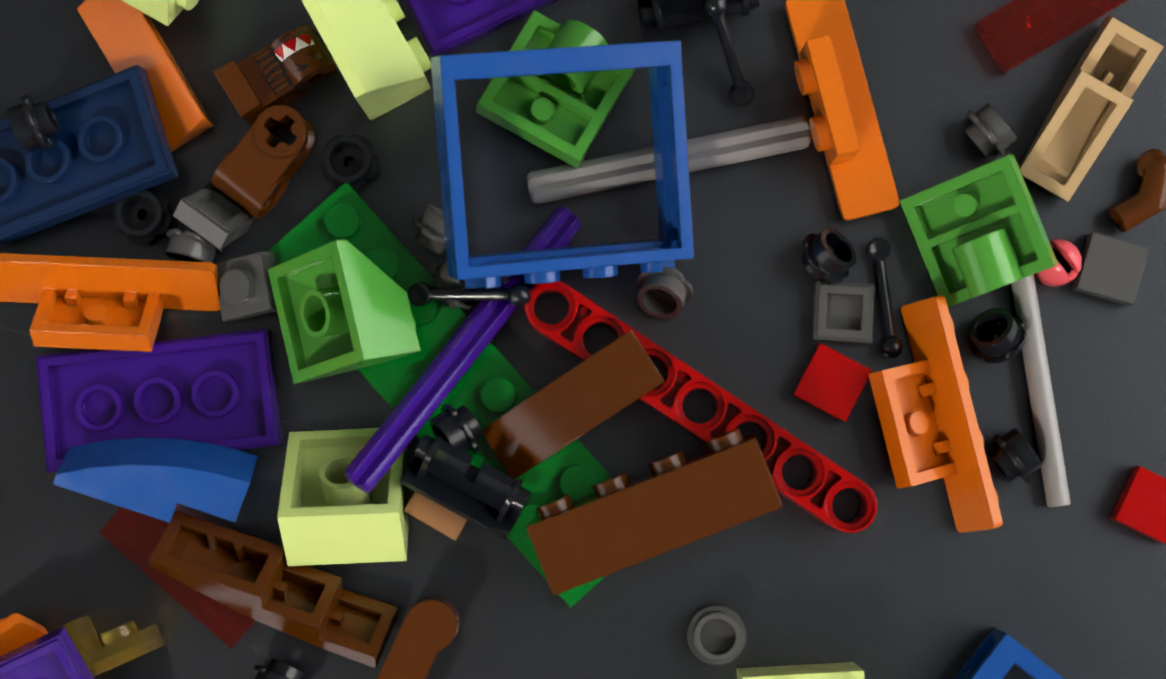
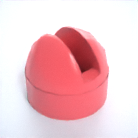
M1064 239L1050 240L1051 247L1071 267L1070 272L1067 274L1058 262V265L1035 273L1034 276L1044 285L1058 287L1070 283L1078 276L1082 266V256L1078 248L1071 242Z

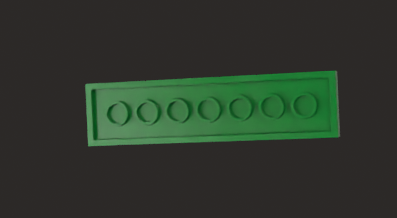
M346 183L341 185L267 251L274 253L277 266L335 240L346 239L403 288L407 294L409 288L417 282H426L431 287L433 284V277L353 188ZM431 300L428 304L418 307L409 301L411 312L416 322V333L421 351L386 363L358 369L393 410L468 318L460 307L452 309L443 305L439 300ZM490 342L416 435L420 440L425 434L433 439L436 438L429 425V420L441 413L440 409L445 403L450 404L455 409L464 405L474 415L483 430L536 392ZM482 434L475 439L479 446V451L475 455L470 451L467 452L474 457L471 464L481 469L484 463L509 476L484 435ZM578 439L518 477L524 481L521 487L531 491V495L508 538L546 581L547 579L526 529L529 522L539 516L536 507L566 494L570 495L573 503L595 495L592 488L593 484L611 477ZM604 577L559 593V595L571 608Z

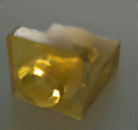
M88 615L62 625L93 677L165 646L157 624L139 631L134 620L100 635L104 643L103 647Z

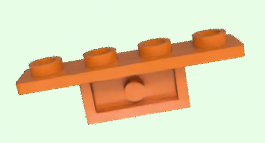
M786 0L785 10L799 60L794 62L796 80L803 96L809 95L814 113V117L809 119L812 139L818 152L824 151L842 219L844 221H851L896 209L900 201L845 0Z
M0 253V302L39 303L29 330L34 347L152 352L164 309L220 310L217 266L211 262Z
M939 295L901 307V313L914 363L868 374L897 489L912 487L943 478L958 532L990 530L1001 527L1003 521L998 505V494L991 478L984 450V440L978 427L969 391V381L964 372L954 333V322L949 313L946 298L943 295Z

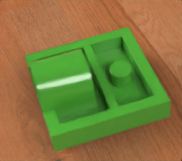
M534 10L509 51L608 45V43L596 30L580 21L568 19L560 25ZM634 69L493 78L477 103L476 113L578 169L631 79Z
M1014 154L1004 156L900 200L938 296L943 295L946 298L948 307L1058 265Z

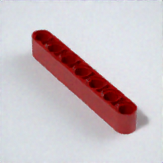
M560 281L539 283L530 290L531 298L528 304L525 305V313L531 326L539 334L583 362L592 356L584 346V337L591 328L606 326L616 334L617 339L632 330L648 356L659 360L666 370L664 384L638 400L704 444H706V440L733 430L741 423L750 422L756 425L763 435L761 451L779 494L827 526L845 533H857L866 529L874 521L877 514V499L873 490L866 483L567 284ZM558 294L568 302L569 311L561 322L546 324L536 317L535 307L543 296ZM702 390L712 397L714 413L707 422L694 423L685 416L682 402L688 392ZM794 455L804 457L812 468L809 482L799 489L790 488L782 476L784 463ZM850 488L858 494L860 510L852 520L842 522L835 516L832 510V502L840 490Z

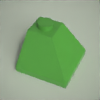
M346 239L335 240L267 269L294 384L386 363L421 351L416 333V322L411 312L407 292Z

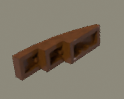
M175 511L171 522L167 525L149 558L150 566L229 608L302 641L373 668L377 667L398 619V607L343 589L342 577L309 566H288L283 546Z

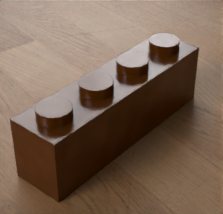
M739 428L721 433L705 441L708 451L685 459L682 450L676 451L648 463L651 473L629 481L626 472L593 484L592 488L595 495L573 503L570 495L566 494L537 506L536 510L539 516L533 518L526 526L552 595L565 592L783 508L755 433L742 437Z

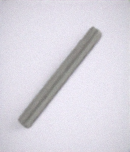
M797 116L687 139L689 173L806 149L811 143L808 122L805 117ZM654 147L585 160L581 162L578 169L570 164L532 171L527 174L526 179L530 199L535 204H541L656 180Z

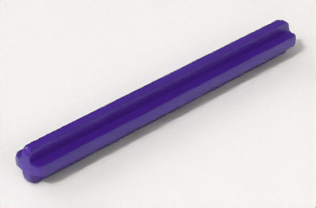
M557 207L522 251L566 247L581 227L580 219L567 208ZM524 274L501 276V286L491 289H510L512 285L520 283L526 285L531 290L536 284L525 283ZM481 301L346 468L345 477L350 483L366 493L373 490L518 308L517 306L512 305L509 301Z

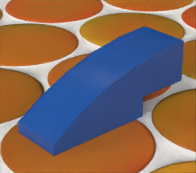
M131 438L104 440L69 447L55 476L53 485L168 523L171 522L177 503L235 522L251 483L258 456L221 445L184 439Z

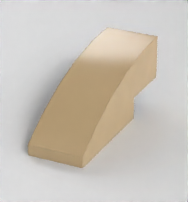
M1107 15L1069 76L1019 166L1022 176L1069 202L1134 100L1131 97L1164 46Z

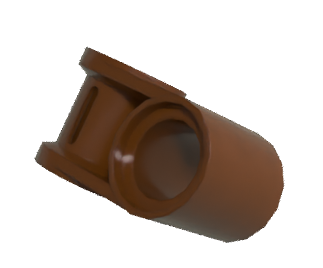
M275 105L266 108L258 116L238 145L221 161L211 178V185L257 220L262 219L280 200L290 180L312 153L316 142L313 125L304 116L300 115L297 110L289 106ZM280 125L286 128L291 127V132L297 136L294 143L290 146L280 142L279 137L274 134Z

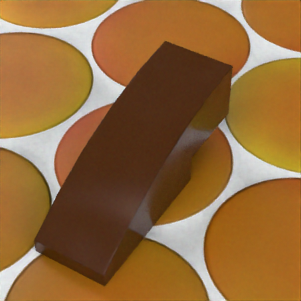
M630 330L485 427L482 432L509 476L517 479L664 383L665 380L633 331Z

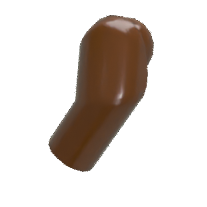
M1160 149L1146 151L1137 161V172L1143 177L1139 192L1109 208V214L1113 223L1123 233L1166 209V154Z

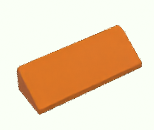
M85 0L77 8L115 73L135 65H139L146 70L171 152L214 127L213 122L148 15L121 0Z

